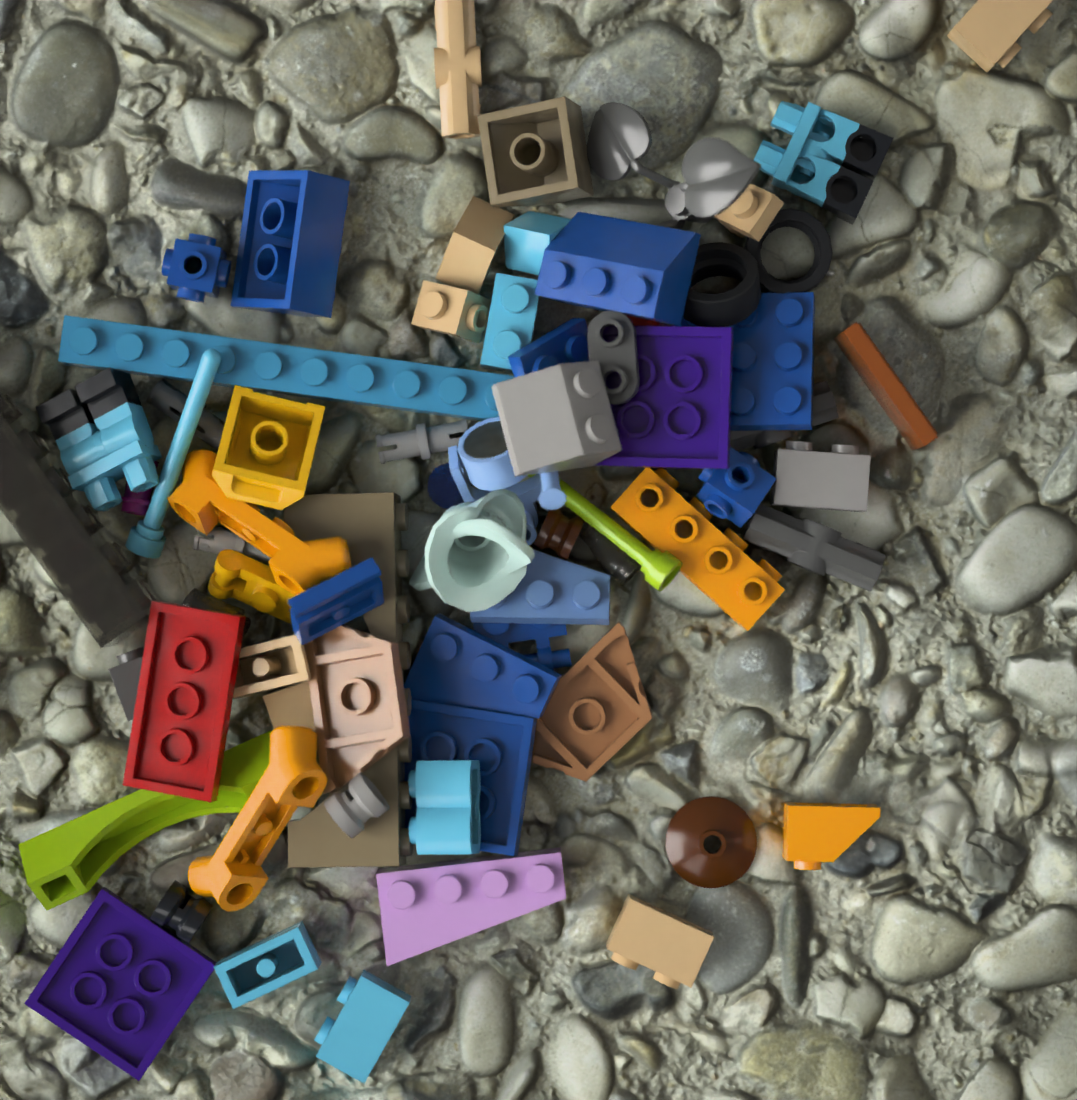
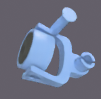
M499 417L488 418L474 424L461 436L458 447L457 445L448 447L450 472L464 502H475L488 493L500 489H507L516 493L524 504L527 518L526 541L528 545H531L537 537L538 513L536 501H539L541 507L547 510H557L566 502V495L560 489L558 471L539 473L523 482L520 481L527 475L514 476Z

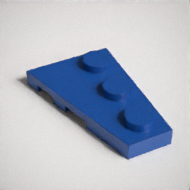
M439 613L433 618L404 683V688H410L411 699L539 719L543 716L561 674Z

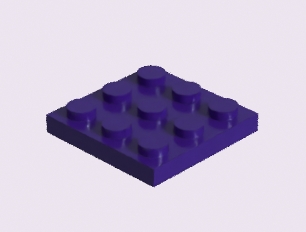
M614 325L606 327L603 331L604 340L606 342L615 341L619 334L618 328ZM635 326L640 378L639 389L635 397L623 405H610L622 450L594 466L729 469L734 329L732 327ZM612 372L607 376L606 385L609 389H616L621 385L622 378L618 372Z
M103 887L24 1004L140 1081L214 971V966L217 962L178 938L177 935L164 926H160L152 921L149 916L106 887Z

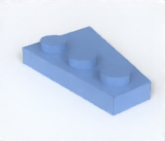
M534 550L535 557L531 563L527 564L526 574L513 592L498 604L486 610L470 612L471 623L610 625L611 578L608 574Z

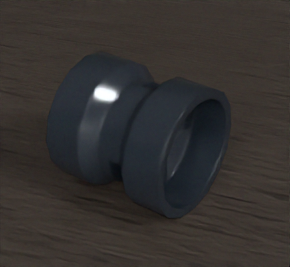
M175 880L157 905L150 919L160 926L168 925L176 930L177 937L189 944L214 905L204 898L195 899L188 894L186 886Z

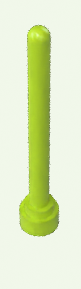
M536 474L527 475V476L531 478V477H533V476L536 475ZM559 478L560 489L566 495L564 505L641 565L640 571L645 574L644 580L661 592L674 580L683 564L679 559L668 551L664 553L658 549L652 551Z

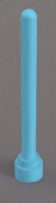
M208 349L202 355L162 467L159 484L155 487L144 520H139L137 526H132L125 546L128 550L139 556L157 559L161 556L166 542V538L163 535L165 529L161 525L169 506L167 498L172 494L177 484L221 361V355L215 349Z

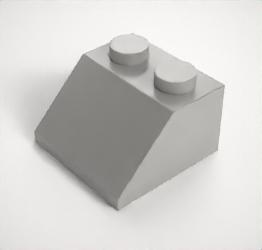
M598 360L559 364L491 386L515 477L592 467L622 450Z

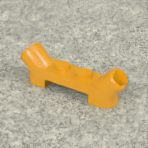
M198 449L187 454L182 467L183 482L167 499L173 510L194 528L207 536L220 523L271 558L268 563L276 584L294 596L352 568L349 547L344 538L333 536L301 541L295 536V532L287 523L277 517L270 520L260 513V509L256 504L226 498L212 477L217 453L208 449Z
M279 726L270 733L269 766L214 855L197 857L190 863L188 881L191 889L197 895L214 897L219 906L229 912L247 907L259 895L269 879L261 867L262 863L297 807L313 808L327 784V776L317 763V734L311 728L304 726Z

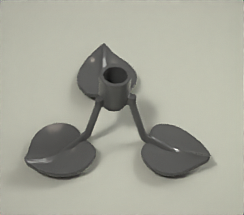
M616 102L600 106V109L594 115L587 140L589 164L592 170L602 179L610 181L621 180L629 173L632 167L637 173L669 189L665 196V207L672 216V220L657 224V226L682 229L685 221L700 224L709 222L714 216L726 210L743 194L761 167L757 161L743 154L729 142L720 138L706 137L694 143L684 156L681 171L686 182L680 183L679 181L671 180L643 166L638 161L651 148V130L644 117L638 111Z

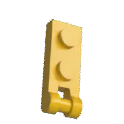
M225 549L217 555L214 565L215 571L211 574L208 583V591L212 596L218 599L232 597L254 607L260 612L270 614L292 624L290 609L292 608L288 603V599L294 597V595L276 584L270 566L231 549Z

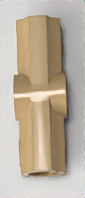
M435 0L437 48H434L436 89L440 90L442 138L470 139L479 137L480 130L477 115H481L479 87H482L480 46L476 44L474 0Z

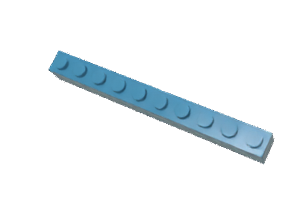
M64 315L58 357L59 362L68 366L97 370L113 368L134 375L193 382L203 353L208 349H215L220 353L221 361L212 385L231 388L237 385L253 389V391L475 421L499 417L491 386L514 378L512 375Z

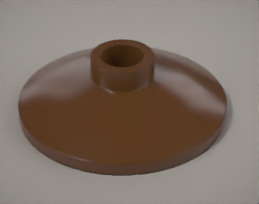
M706 796L686 803L674 814L667 828L665 847L672 867L684 880L703 888H719L737 881L747 872L756 854L757 836L750 817L740 806L725 798ZM710 835L719 837L721 841L720 848L715 852H708L703 846L704 840Z

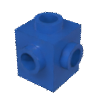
M189 233L188 241L176 238L174 249H166L162 264V275L168 276L167 285L174 290H178V298L204 303L205 296L218 298L220 287H227L231 271V261L226 260L227 253L221 247L215 246L217 239ZM194 257L201 259V270L196 274L188 273V260Z
M730 447L729 469H703L698 479L703 481L704 484L695 497L704 502V507L711 514L721 519L727 518L741 528L754 514L777 478L762 469L759 462L750 454L738 452Z

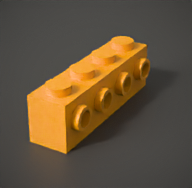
M646 467L609 509L655 550L658 549L662 553L668 551L683 563L680 572L744 630L749 631L785 591L778 583L783 576L763 558L756 564L743 551L748 547V544L730 528H727L723 533L709 521L714 515L697 498L693 497L687 502L678 494L675 489L680 483L665 469L657 468L653 471L650 467Z

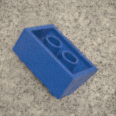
M310 170L249 171L231 299L232 307L303 317L331 318L333 302L335 300L339 258L342 250L341 243L348 206L350 181Z
M577 212L545 248L535 295L565 304L601 311L611 310L623 313L626 316L681 326L701 234Z

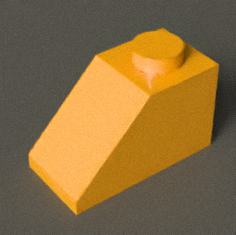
M784 802L783 858L786 861H794V869L821 870V862H834L880 818L881 808L876 804Z

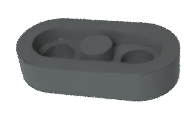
M611 310L604 311L596 315L588 327L589 361H599L610 405H623L635 397L640 385L636 328L631 319L623 313ZM610 325L616 326L619 332L617 339L613 342H606L603 338L604 329ZM612 372H618L622 378L621 385L616 389H609L606 385V378Z

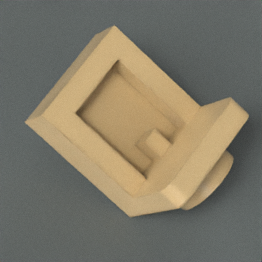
M750 183L743 194L722 213L714 216V218L739 238L747 236L759 242L784 202L775 194Z
M423 280L411 324L422 329L457 336L469 342L479 343L482 332L487 326L491 301L466 289Z

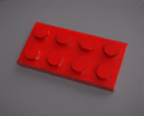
M158 600L151 601L123 786L206 802L217 801L246 616Z

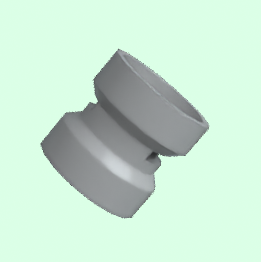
M359 773L349 781V789L342 794L334 793L324 801V806L330 816L350 838H354L365 828V822L371 817L379 818L390 809L383 795L363 773Z

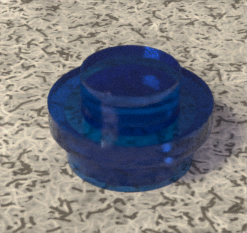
M449 463L435 468L430 474L427 483L428 493L433 502L445 509L464 503L450 472Z

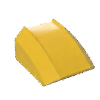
M235 385L212 472V477L226 498L283 510L303 498L323 423L325 406L309 402L307 404L253 392V389Z

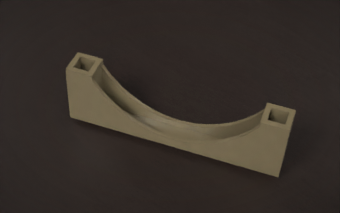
M394 492L304 495L303 498L284 509V522L292 528L298 539L307 541L341 536L347 541L352 567L371 557L381 571L379 577L383 585L384 604L363 614L370 634L398 643L403 677V670H409L411 664L410 643L403 642V623H409L410 621L409 596H402V577L409 576L410 566L408 549H402L401 531H408L409 526L407 503H401V496ZM404 688L407 715L410 716L411 691L410 688ZM411 735L363 772L383 795L390 809L379 818L371 817L365 822L364 830L354 838H350L337 825L325 808L324 801L302 819L289 820L288 868L392 867L406 864V856H412L413 845L409 840V828H405V809H411L413 798L409 794L408 781H405V763H410L412 759ZM347 784L340 791L335 793L342 794L344 791L349 789V784ZM331 793L325 800H327L334 793Z

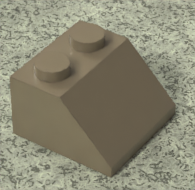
M564 96L477 115L490 206L552 205L594 196L580 105Z

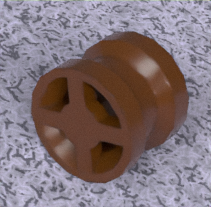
M560 508L549 510L533 546L539 549L548 547L556 551L559 558L567 561L585 521L578 516L569 518L563 515Z

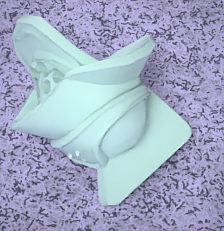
M507 489L495 490L475 502H464L447 509L439 521L432 527L425 547V553L414 571L409 584L418 591L434 588L444 603L466 612L486 610L498 604L513 592L525 576L527 564L531 563L535 557L534 550L525 542L527 518L524 504L516 493Z

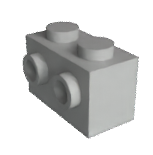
M786 441L785 449L774 451L772 476L777 479L772 485L770 506L852 512L867 511L871 455H859L860 446L833 444L830 453L813 451L814 443Z

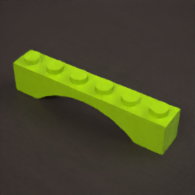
M270 730L224 752L217 801L206 802L140 789L18 844L28 886L47 911L89 892L101 875L121 855L154 833L190 818L214 813H240L269 766L270 733L272 731Z

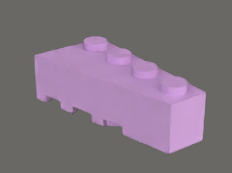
M560 847L518 852L517 856L498 854L379 868L376 873L387 966L566 899Z

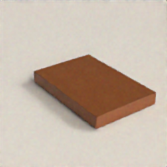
M855 322L834 338V341L912 451L925 447L938 437V433L860 323Z

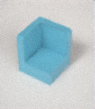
M529 211L505 224L504 246L506 267L539 276L545 248L571 219Z

